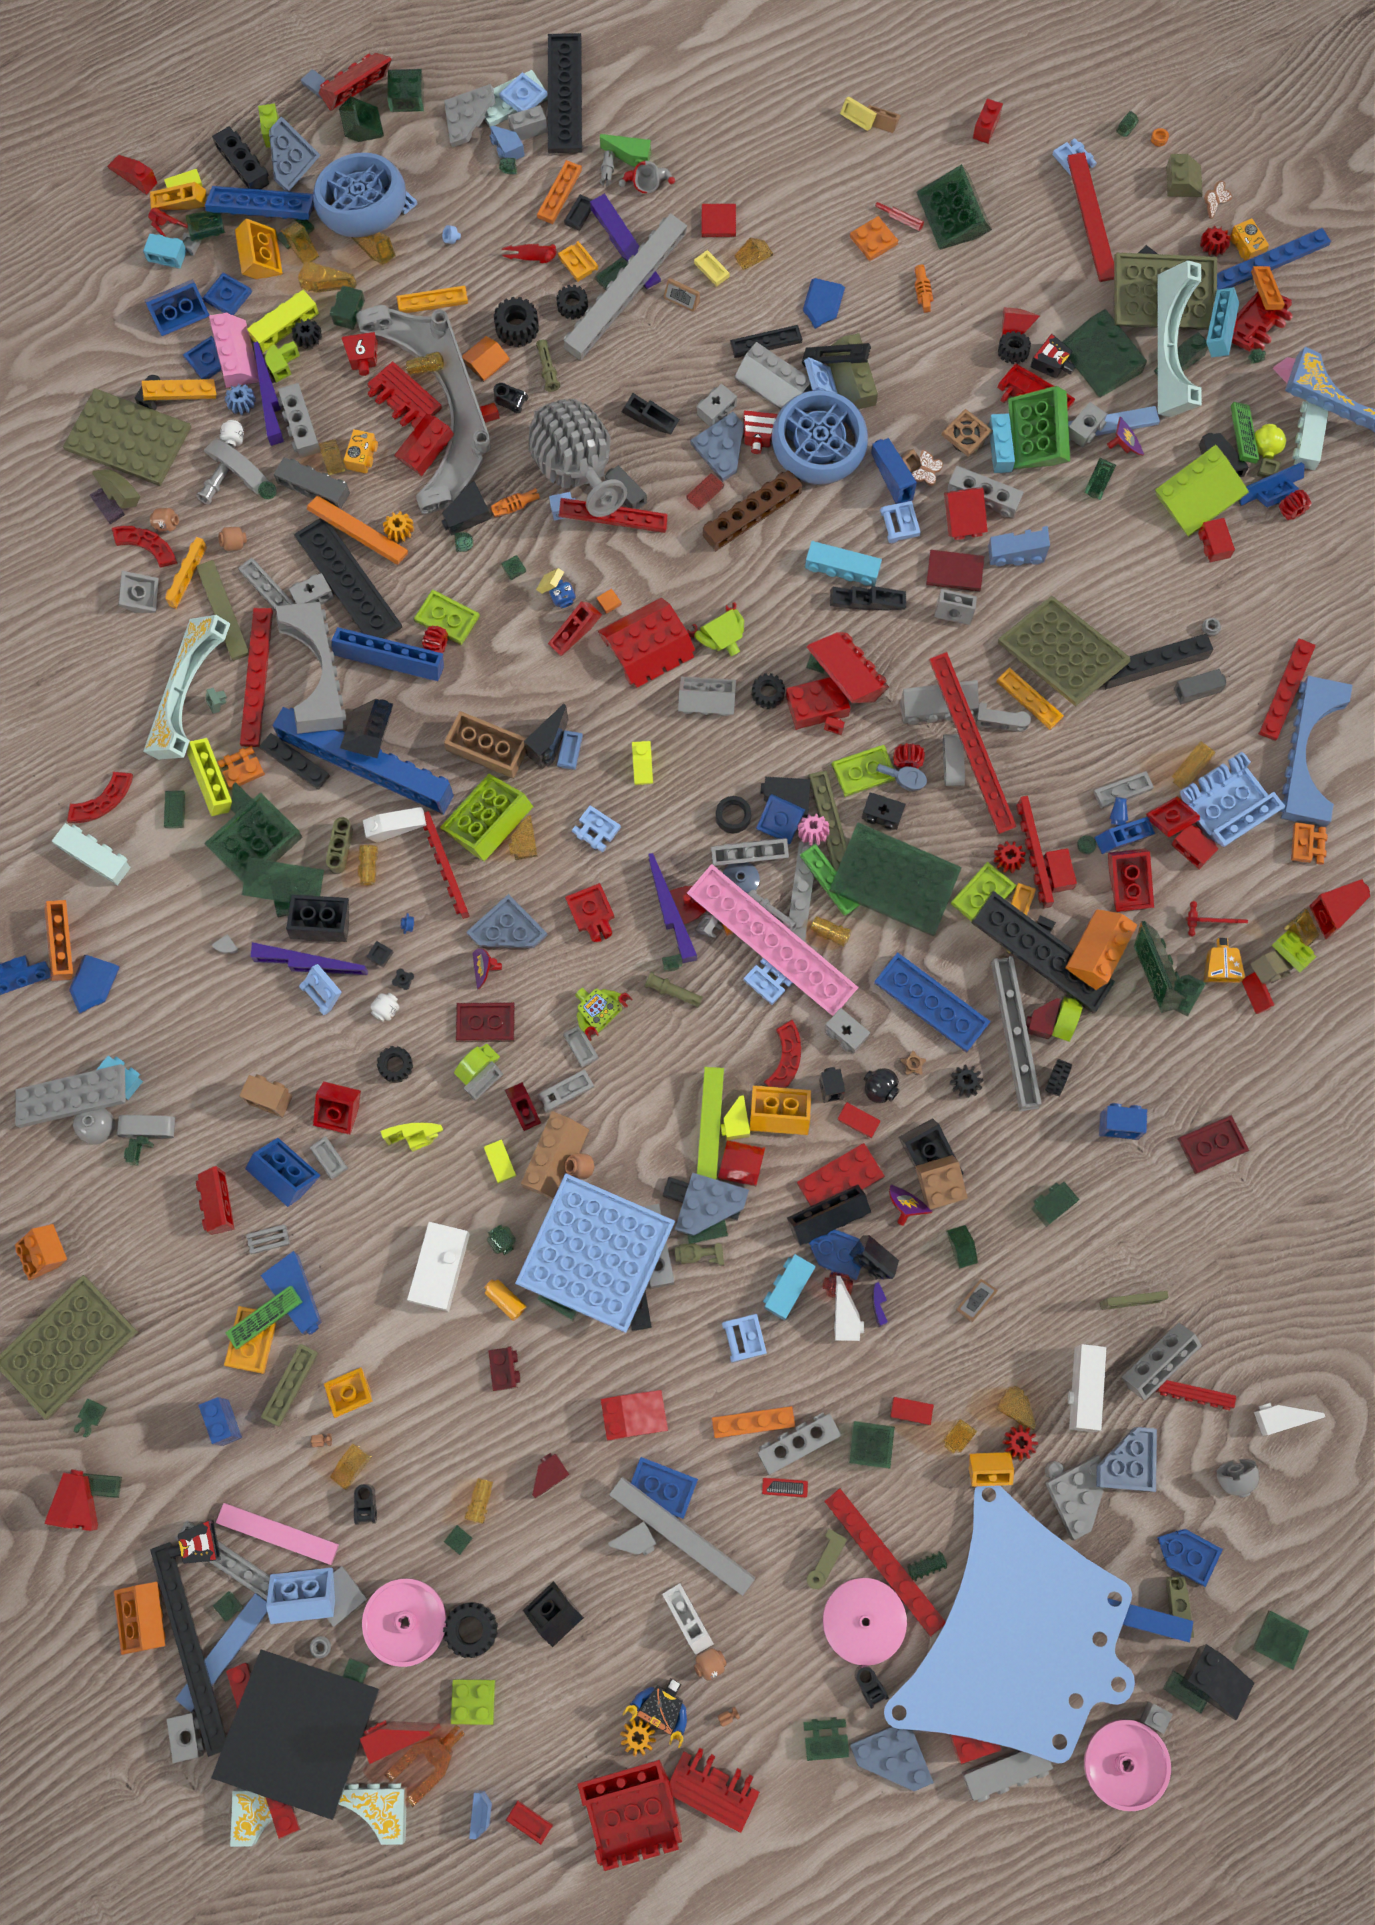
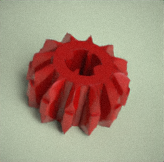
M1215 225L1212 229L1207 228L1202 234L1200 242L1203 253L1208 252L1209 256L1214 254L1215 257L1219 254L1223 255L1230 246L1231 236L1227 235L1228 230L1223 231L1222 226L1217 229Z
M1296 490L1281 500L1278 507L1287 520H1293L1304 514L1310 508L1309 506H1311L1312 502L1304 490Z
M429 626L423 637L422 648L443 653L448 641L446 629L440 626Z
M906 743L895 747L893 761L894 765L898 766V768L913 767L918 769L923 766L925 752L924 748L920 747V745Z
M1005 841L1004 846L999 844L998 850L994 851L996 857L993 861L999 863L997 869L1004 868V873L1008 869L1011 873H1014L1015 869L1020 870L1022 868L1021 864H1024L1026 861L1023 858L1026 853L1021 851L1022 845L1016 847L1015 841L1012 845Z
M1018 1425L1017 1430L1011 1427L1010 1431L1012 1434L1008 1432L1004 1434L1005 1437L1009 1438V1440L1002 1441L1004 1445L1009 1444V1447L1004 1451L1009 1452L1012 1450V1459L1017 1455L1018 1461L1023 1460V1455L1026 1459H1030L1029 1452L1036 1453L1032 1446L1038 1445L1037 1441H1032L1036 1434L1028 1435L1030 1432L1029 1427L1023 1432L1022 1425ZM1018 1437L1021 1438V1441L1025 1442V1445L1021 1446L1022 1449L1016 1444V1441L1019 1440Z

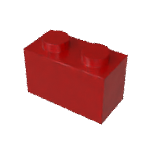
M986 99L975 124L973 139L989 144L1000 119L1003 103Z
M1225 518L1203 522L1198 535L1199 539L1203 541L1204 554L1206 557L1208 556L1209 562L1231 558L1235 548Z
M1193 825L1185 828L1171 844L1199 870L1219 849L1213 840L1207 839L1202 834V831Z
M1069 849L1046 852L1043 859L1052 893L1073 890L1077 885Z

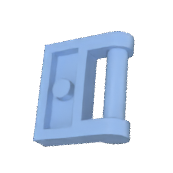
M912 501L888 505L880 509L888 531L887 538L889 543L920 536L921 532ZM891 513L896 515L900 532L895 533Z
M318 964L312 966L305 980L299 985L300 989L306 991L318 1005L319 1011L323 1015L332 1010L342 993Z
M757 1314L722 1323L732 1355L730 1356L731 1363L767 1354ZM738 1325L745 1353L739 1354L733 1329L734 1326Z

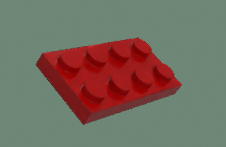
M863 1143L797 1182V1185L809 1205L812 1206L855 1185H859L864 1190L885 1176L867 1146Z

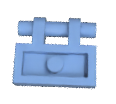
M1075 138L1070 142L1072 147L1066 142L1053 151V156L1070 176L1071 173L1067 161L1068 155L1085 152L1089 166L1093 168L1097 164L1093 159L1094 156L1084 149V145Z
M590 805L579 819V822L584 826L582 829L575 826L572 832L581 841L585 840L591 844L593 849L604 852L607 846L601 843L602 840L606 839L611 842L620 830L621 825ZM590 829L598 834L595 838L588 834Z
M763 958L760 963L765 967L761 969L756 965L743 980L773 1005L785 992V989L780 985L785 983L790 987L793 982ZM770 971L778 977L776 980H773L768 975Z

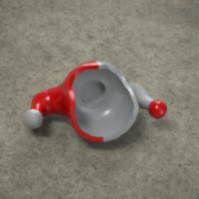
M641 161L633 170L624 173L623 178L619 181V186L624 187L626 182L633 181L634 187L639 192L648 194L657 189L659 180L667 179L668 183L672 185L675 183V178L672 177L667 168H658L651 161Z

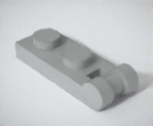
M584 1069L539 1093L537 1097L539 1101L543 1102L545 1112L549 1113L562 1104L594 1088V1085ZM554 1094L556 1100L551 1102L549 1096Z

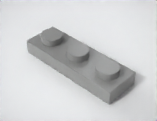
M1147 771L1096 789L1094 795L1102 809L1113 805L1115 797L1130 799L1153 790L1154 786Z

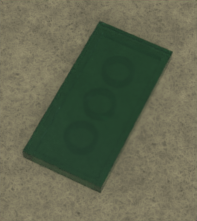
M247 857L241 895L287 903L291 901V894L320 896L324 870Z

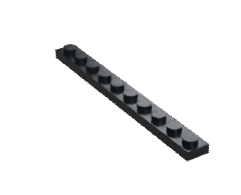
M168 1542L150 1549L206 1752L208 1757L221 1753L227 1736L176 1557L171 1559L168 1547L172 1543Z

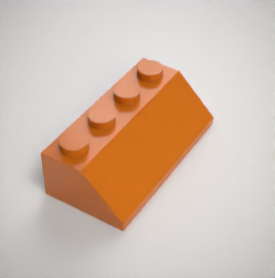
M1095 910L1065 968L1095 990L1109 982L1137 924L1121 913Z

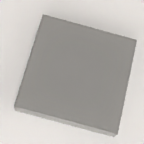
M343 1566L333 1573L335 1591L334 1617L327 1618L333 1627L338 1625L367 1600V1597Z

